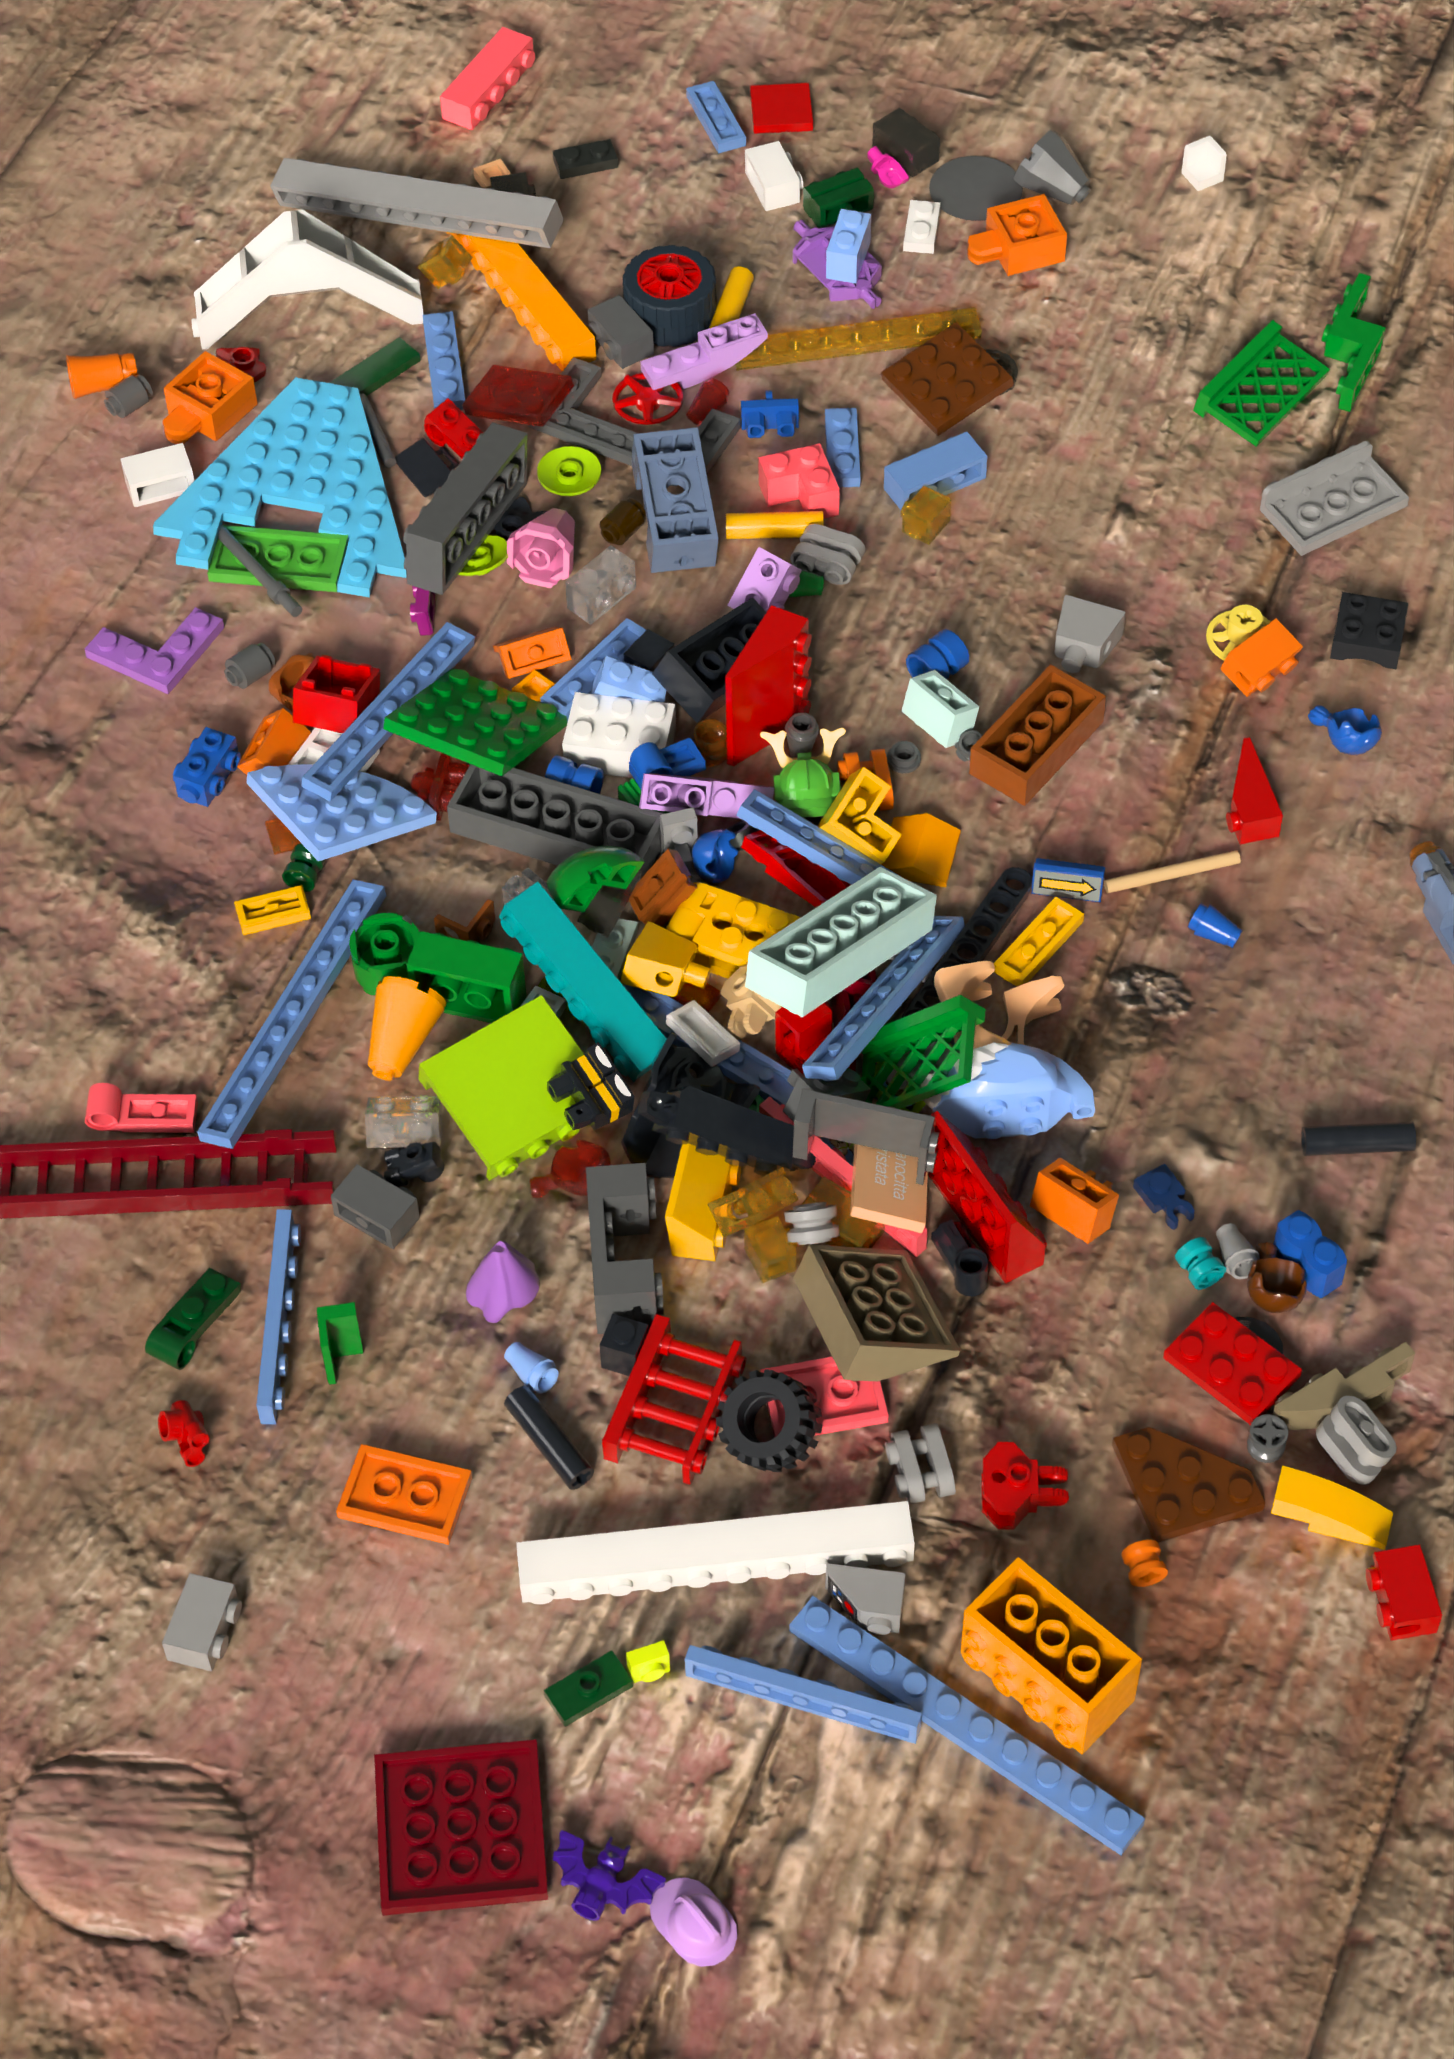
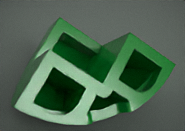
M597 846L571 855L560 863L549 875L547 887L560 909L584 913L602 885L627 889L645 861L634 852L622 847Z

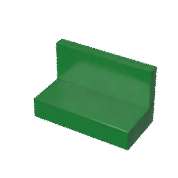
M355 1302L317 1307L320 1346L329 1385L336 1384L335 1357L363 1354V1344Z

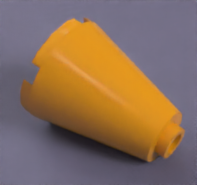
M387 976L383 978L382 982L379 980L376 987L368 1055V1066L373 1070L372 1074L386 1081L393 1080V1077L398 1078L402 1076L444 1012L446 1001L437 991L429 988L428 993L417 989L419 982L402 977Z

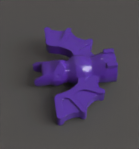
M560 1831V1845L557 1851L553 1853L552 1859L562 1868L561 1886L573 1885L579 1889L571 1906L580 1916L593 1921L599 1920L605 1905L609 1903L616 1905L620 1912L625 1914L633 1904L646 1903L650 1905L654 1893L659 1888L665 1886V1877L646 1868L641 1869L629 1881L618 1883L616 1874L624 1867V1860L631 1845H627L625 1849L619 1848L612 1844L613 1837L609 1838L604 1850L599 1853L597 1865L590 1869L586 1868L582 1858L584 1841L566 1831Z

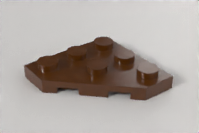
M1151 1427L1113 1437V1449L1153 1540L1158 1543L1264 1510L1265 1501L1249 1469Z

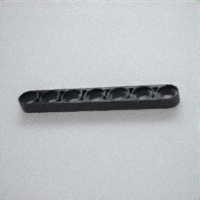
M1011 867L1001 874L904 1011L902 1018L931 1007L925 1003L924 999L926 997L934 996L939 998L934 985V976L939 969L979 962L986 958L1027 899L1032 885V877L1029 872L1019 867ZM1018 880L1023 883L1024 888L1015 890L1010 888L1006 882ZM1002 903L1007 906L1008 911L999 913L994 911L990 905ZM976 926H986L992 931V934L982 936L976 933L974 928ZM961 949H969L974 952L976 957L964 959L957 952Z

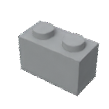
M189 1573L162 1641L168 1661L213 1671L217 1658L222 1659L226 1653L228 1646L227 1632L230 1624H235L241 1613L242 1602L238 1599L234 1584Z

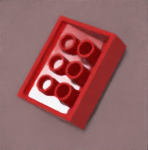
M771 605L726 674L728 765L735 766L769 746L770 743L760 736L762 731L776 734L781 730L785 731L786 723L794 714H809L811 701L808 700V692L811 687V679L808 678V671L812 658L808 656V649L811 644L812 635L809 634L808 618Z
M939 1111L932 1113L931 1116L935 1117L933 1131L939 1132L940 1135L936 1150L938 1154L934 1172H928V1176L977 1245L986 1254L987 1259L1006 1284L1044 1264L1047 1243L1042 1232L1038 1228L1034 1229L1028 1222L1022 1204L1017 1200L1013 1201L1007 1193V1187L1003 1178L998 1173L994 1174L989 1168L987 1158L982 1149L978 1146L974 1147L968 1137Z

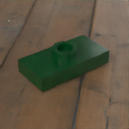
M611 1650L544 1689V1696L566 1727L633 1687V1680Z

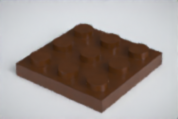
M957 322L881 372L882 380L937 436L1014 386L1013 377Z

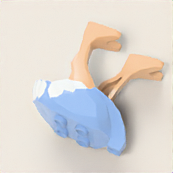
M979 961L939 969L934 976V985L939 1000L943 1002L962 995L971 1001H976L992 995L991 984L983 981L995 971L994 963L992 961ZM1050 976L1004 992L1003 1001L1008 1020L1005 1033L1000 1037L979 1024L975 1026L971 1082L923 1100L933 1109V1112L939 1111L961 1132L968 1136L988 1139L1019 1135L1032 1136L1040 1132H1047L1068 1112H1071L1073 1119L1094 1116V1093L1083 1077L1061 1058L1039 1048L1024 1045V1028L1026 1024L1033 1019L1061 1010L1059 999L1053 997L1065 986L1062 977ZM961 1032L956 1033L954 1036L955 1043L961 1036ZM959 1059L948 1073L949 1077L958 1073ZM936 1072L928 1074L921 1086H926Z

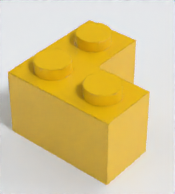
M863 766L849 776L817 827L879 864L884 863L902 834L875 816L874 813L892 786Z

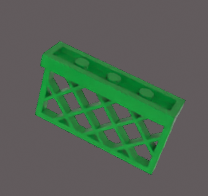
M1274 320L1257 334L1200 391L1193 409L1202 418L1209 413L1255 447L1296 408L1330 371L1324 364L1280 334L1282 326ZM1280 347L1290 354V359H1276L1274 351ZM1308 367L1317 374L1314 377H1301L1299 368ZM1257 368H1271L1273 377H1258ZM1278 368H1293L1294 377H1280ZM1253 385L1255 395H1240L1239 386ZM1260 385H1275L1276 395H1262ZM1281 385H1296L1298 393L1296 395H1283ZM1222 403H1235L1237 413H1227L1219 406ZM1242 403H1257L1259 413H1244ZM1263 403H1278L1280 411L1278 413H1265ZM1245 421H1260L1262 430L1256 434L1246 426Z
M958 995L884 1025L861 1051L864 1054L861 1080L871 1088L865 1102L872 1103L873 1098L880 1090L883 1093L876 1102L877 1105L901 1109L970 1083L975 1026L985 1022L986 1009L966 997ZM961 1032V1036L953 1046L950 1043L956 1033ZM937 1041L928 1056H926L924 1052L929 1044ZM945 1049H949V1054L946 1056L940 1067H938L936 1065V1062L943 1054ZM910 1052L902 1066L897 1064L903 1054ZM922 1059L924 1062L912 1078L909 1075L918 1060ZM959 1059L958 1073L949 1077L948 1073ZM876 1062H885L875 1076ZM893 1069H895L897 1073L886 1088L883 1084ZM930 1071L936 1072L929 1083L922 1087L921 1084ZM906 1079L909 1084L902 1094L896 1097L895 1094Z

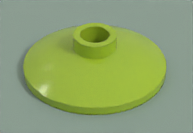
M565 446L556 448L542 457L537 466V476L540 484L549 492L561 496H575L591 490L598 483L601 477V464L598 458L587 449Z
M488 535L458 575L480 576L499 567L508 558L507 541L499 536Z

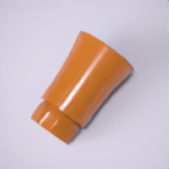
M133 353L93 356L66 355L69 382L74 399L106 391L130 375L134 377L138 375Z

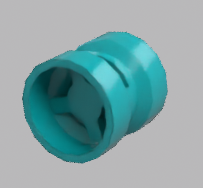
M1205 1237L1190 1240L1175 1254L1176 1261L1182 1269L1189 1272L1188 1279L1197 1290L1206 1289L1214 1285L1226 1273V1267L1218 1257L1212 1255L1213 1248Z

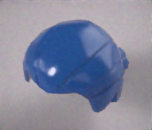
M1318 705L1308 714L1312 724L1327 727L1332 744L1344 754H1364L1378 743L1382 735L1377 715L1373 714L1371 720H1368L1362 709L1352 708L1330 713L1324 706Z

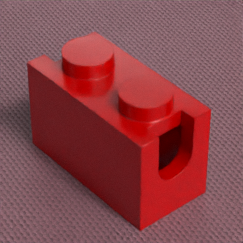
M1420 1544L1374 1552L1373 1559L1375 1565L1366 1568V1581L1369 1590L1376 1592L1379 1602L1376 1606L1378 1621L1381 1627L1387 1628L1390 1641L1437 1633L1443 1615Z

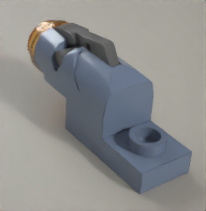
M1426 841L1418 844L1411 850L1409 854L1411 859L1410 866L1416 875V882L1426 898L1423 913L1452 964H1454V866L1441 847L1436 846L1434 842Z

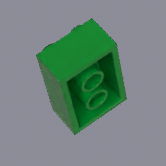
M419 932L406 964L408 979L419 982L417 989L428 993L429 988H432L444 997L446 1006L443 1013L493 1023L518 1009L525 1001L527 993L522 953L515 952L509 948L483 945L473 940L455 939L441 933Z

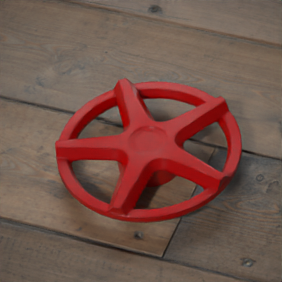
M643 373L632 376L626 375L613 392L612 401L617 413L624 419L641 425L665 422L675 416L683 404V392L678 383L670 385L677 393L678 399L660 394L664 387L653 390L651 387H644L637 382L638 380L646 379ZM627 385L635 392L634 396L618 401L619 394ZM636 405L637 409L643 412V419L633 418L625 414L621 409ZM660 405L675 407L666 416L653 419V413L659 409Z

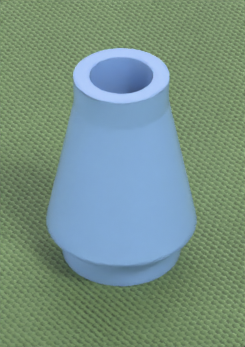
M515 1342L507 1348L504 1358L510 1363L525 1386L540 1394L547 1392L553 1387L558 1379V1370L555 1368L553 1360L525 1347L520 1342Z

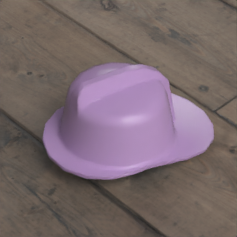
M676 1878L666 1882L664 1887L659 1888L654 1893L652 1903L650 1904L651 1919L657 1930L685 1961L700 1967L714 1966L724 1961L732 1953L737 1940L736 1923L730 1912L708 1887L694 1879Z

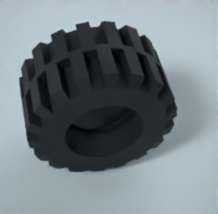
M765 1369L764 1373L758 1370L749 1372V1379L740 1376L735 1380L738 1386L735 1389L728 1386L724 1394L729 1396L726 1403L720 1401L717 1408L723 1411L722 1417H716V1426L723 1428V1431L718 1433L721 1442L728 1444L725 1449L730 1455L737 1457V1460L759 1470L782 1472V1467L789 1470L797 1467L795 1460L805 1461L810 1456L806 1450L809 1446L814 1449L816 1448L819 1441L813 1439L815 1432H822V1424L816 1422V1418L822 1417L821 1408L814 1406V1403L817 1402L814 1394L808 1392L807 1387L801 1382L773 1370ZM780 1400L785 1410L784 1426L775 1438L760 1443L754 1432L755 1416L766 1403Z

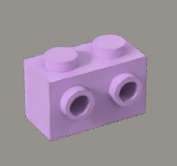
M758 547L727 606L735 609L753 597L766 612L771 605L784 609L783 605L789 594L793 593L800 582L799 575L802 570Z

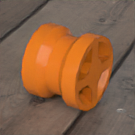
M1138 1541L1127 1546L1122 1551L1123 1562L1130 1568L1128 1577L1131 1585L1135 1587L1150 1586L1160 1582L1168 1575L1166 1564L1159 1558L1161 1549L1157 1541Z

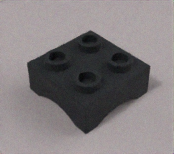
M1342 592L1330 659H1364L1380 664L1385 668L1396 670L1409 603Z

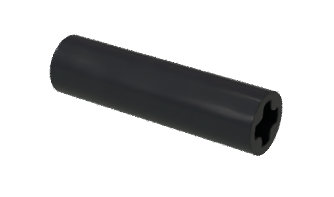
M1414 1122L1302 1127V1152L1304 1156L1415 1151L1416 1129Z
M521 1386L513 1390L504 1401V1406L570 1490H575L585 1485L594 1474V1469L528 1386Z

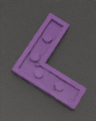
M195 607L159 651L105 627L99 631L84 650L86 658L169 694L224 629L223 619Z

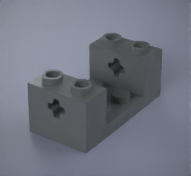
M646 1163L586 1167L597 1334L605 1333L612 1314L646 1323L650 1329L655 1315H664L662 1274L654 1273L653 1259L615 1261L613 1237L650 1234L649 1220L657 1219L654 1177L646 1176Z

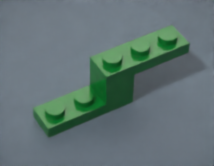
M1363 273L1358 274L1353 284L1348 283L1343 296L1344 303L1337 304L1332 318L1333 324L1326 325L1322 336V342L1326 343L1324 356L1348 363L1347 377L1342 376L1336 390V394L1340 395L1338 409L1351 412L1382 351L1386 327L1357 319L1367 300L1371 276Z

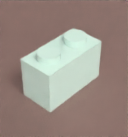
M936 670L910 678L902 707L904 714L945 748L955 745L964 732L973 730L979 706Z

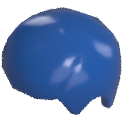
M728 829L712 830L701 834L693 845V865L699 877L704 881L718 884L729 879L734 870L735 856L739 853L730 843V840L736 837L734 832Z

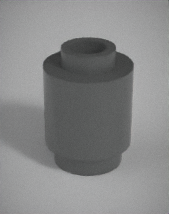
M138 374L135 377L130 375L105 392L106 399L104 404L113 416L117 415L120 418H125L148 403L149 398L153 395V391L148 381L142 375Z
M251 644L226 660L224 673L227 680L233 686L245 689L271 671V667L275 665V658L265 644Z

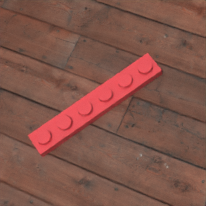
M768 1097L759 1105V1113L794 1126V1122L783 1112L784 1104L779 1105L771 1097ZM814 1135L810 1152L816 1157V1162H814L815 1165L811 1169L851 1202L853 1166L847 1162L841 1151L836 1148L831 1149L821 1140L820 1136ZM875 1222L915 1257H918L927 1249L926 1226L922 1233Z

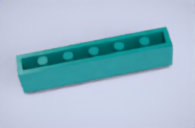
M537 881L506 903L499 915L502 928L510 937H515L523 946L526 958L533 965H538L546 975V981L551 989L563 995L568 1002L569 1010L573 1016L585 1022L591 1030V1036L595 1043L599 1042L602 1048L607 1049L614 1058L613 1062L617 1070L624 1076L628 1075L633 1082L651 1070L652 1062L667 1040L666 1037L541 884Z

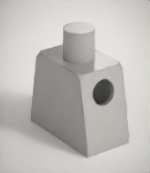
M1065 595L1056 633L1054 653L1057 657L1063 659L1061 662L1063 669L1070 673H1078L1082 665L1093 668L1100 667L1123 635L1126 612Z

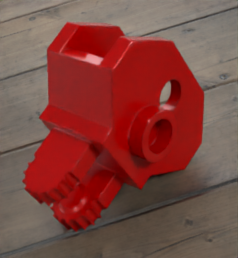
M997 1442L983 1458V1472L981 1474L982 1513L998 1530H1014L1028 1513H1037V1506L1057 1507L1068 1503L1069 1493L1066 1489L1039 1488L1038 1486L1067 1482L1068 1471L1062 1468V1466H1038V1459H1029L1014 1442Z

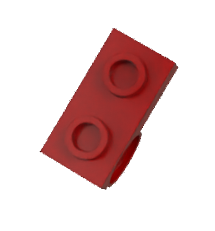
M449 398L426 415L424 420V429L429 439L438 446L447 444L461 459H463L466 451H470L473 448L478 436L483 433Z

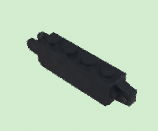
M691 1086L667 1089L662 1093L646 1091L641 1094L638 1114L654 1122L653 1130L666 1135V1140L675 1144L689 1143L696 1146L695 1150L701 1154L724 1156L725 1162L736 1166L748 1165L754 1167V1173L767 1177L776 1176V1172H792L798 1170V1168L806 1170L815 1165L816 1157L810 1151L807 1160L793 1157L794 1126Z

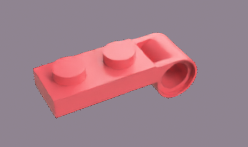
M96 1083L89 1088L85 1123L88 1127L98 1131L195 1133L198 1100L196 1094H122L121 1090L113 1084Z

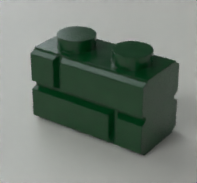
M858 167L846 172L841 171L833 177L820 182H812L803 188L804 211L812 218L818 229L828 227L837 222L841 209L867 212L874 209L873 186L867 178L865 179Z

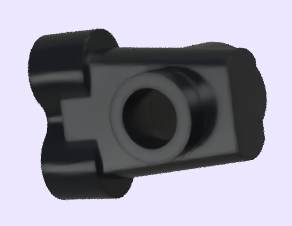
M415 1142L406 1148L399 1146L387 1150L384 1154L387 1164L384 1178L387 1182L398 1188L407 1185L408 1180L419 1177L424 1182H433L441 1176L445 1166L441 1158V1149L436 1142L425 1144Z

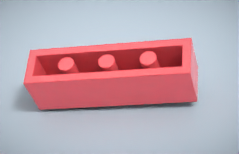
M502 27L440 95L442 119L473 130L480 121L487 117L488 112L496 103L502 100L504 94L512 86L516 85L520 76L532 67L535 61L533 38Z

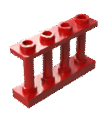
M656 1314L602 1439L603 1459L618 1464L623 1450L628 1452L630 1449H634L682 1464L683 1483L691 1485L695 1474H702L708 1457V1452H705L708 1442H715L720 1427L716 1426V1417H719L721 1410L717 1409L719 1402L726 1403L729 1396L724 1394L728 1386L731 1387L734 1378H739L744 1372L747 1357L742 1355V1341L734 1339L728 1355L675 1339V1335L671 1334L670 1318ZM675 1354L722 1370L715 1386L663 1371L662 1366H660L663 1356ZM657 1385L709 1401L702 1418L649 1402V1398L646 1396L650 1387L656 1388ZM643 1417H648L696 1432L689 1450L635 1434L633 1427L637 1418L642 1420Z

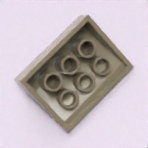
M808 1245L793 1279L844 1380L878 1382L958 1357L961 1350L907 1251Z

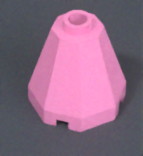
M552 508L514 531L507 540V564L512 569L515 566L520 571L519 577L525 583L551 588L559 580L562 579L563 581L568 578L573 570L575 520L567 511Z

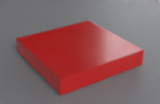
M809 83L750 86L754 134L813 131Z

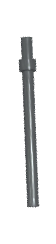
M221 524L218 539L267 589V595L276 604H281L293 617L299 616L302 612V607L291 596L289 588L282 581H276Z

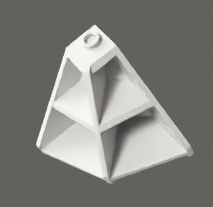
M286 211L194 292L197 318L191 319L194 337H200L202 349H209L271 297L330 290H341L412 325L422 324L423 306L419 279H413L306 211Z

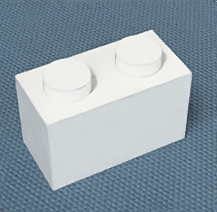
M779 141L745 149V173L765 211L800 203V189H803L802 176L799 171L795 172L790 153L784 151Z
M183 443L120 458L125 482L134 507L180 496L194 482L192 467Z

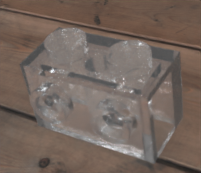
M610 545L565 582L567 608L590 625L636 588L635 561Z
M438 1096L368 1097L365 1110L367 1148L407 1147L415 1142L420 1144L436 1142L440 1146L443 1120L442 1102Z

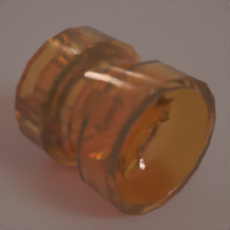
M707 719L698 723L694 728V742L705 759L706 766L714 767L722 764L727 759L726 726L715 719Z

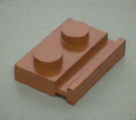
M668 848L626 895L636 916L644 925L649 921L662 927L675 913L678 906L687 900L698 888L695 883L691 882V874L678 851Z

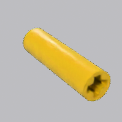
M741 266L731 269L709 328L739 319L754 280V276L749 269Z
M823 511L726 513V539L801 538L808 525L819 524L824 526Z

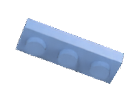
M714 81L686 88V97L718 154L746 146V136Z
M825 409L827 461L839 487H860L857 409Z

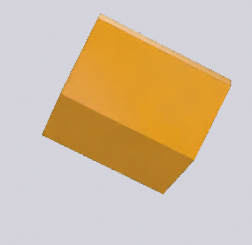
M928 813L893 817L891 827L902 835L886 861L881 865L908 881L946 888L961 830Z

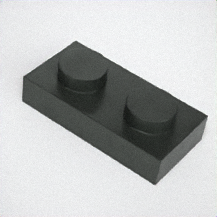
M611 139L552 151L553 161L560 179L618 168V158Z

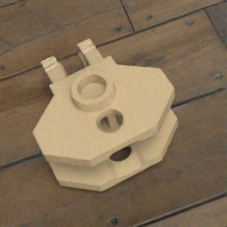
M747 965L740 967L724 982L720 992L728 1000L726 1006L732 1011L729 1023H727L728 1032L737 1040L746 1037L747 1033L754 1035L761 1032L765 1022L774 1019L775 1012L782 1007L745 987Z

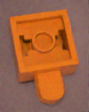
M1045 194L987 208L986 232L969 236L967 256L976 265L999 260L1007 276L1065 262L1067 233Z
M204 351L164 387L169 414L162 421L165 436L170 443L185 444L192 436L200 432L212 440L218 441L258 405L253 377Z

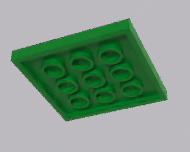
M452 668L387 715L384 719L383 729L503 776L566 727L568 722L567 717L558 712L557 708L552 704L537 702L528 698L523 693L509 691L499 687L495 682L483 681L469 675L464 670Z

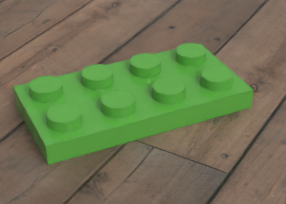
M223 525L276 581H282L291 589L337 592V583L349 542L348 535ZM217 539L207 572L209 582L263 586L227 547Z

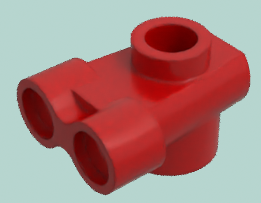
M186 1400L172 1403L171 1410L159 1413L158 1428L160 1436L164 1442L177 1440L181 1449L179 1452L186 1466H198L205 1459L202 1448L210 1440L204 1427L203 1415L200 1410L193 1411Z

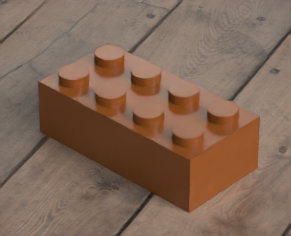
M1050 664L971 747L969 774L1026 806L1103 723L1106 695Z

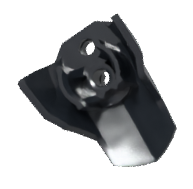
M671 1032L652 1062L651 1076L643 1092L655 1091L662 1093L667 1089L691 1086L749 1108L759 1094L760 1087L755 1084L728 1083L719 1066L711 1067L697 1052L689 1047H673L672 1043L677 1035ZM689 1069H693L696 1072L697 1078L690 1074ZM639 1098L621 1141L623 1149L631 1164L646 1163L647 1177L674 1178L682 1144L667 1141L666 1135L653 1130L654 1122L638 1114V1108L641 1103Z

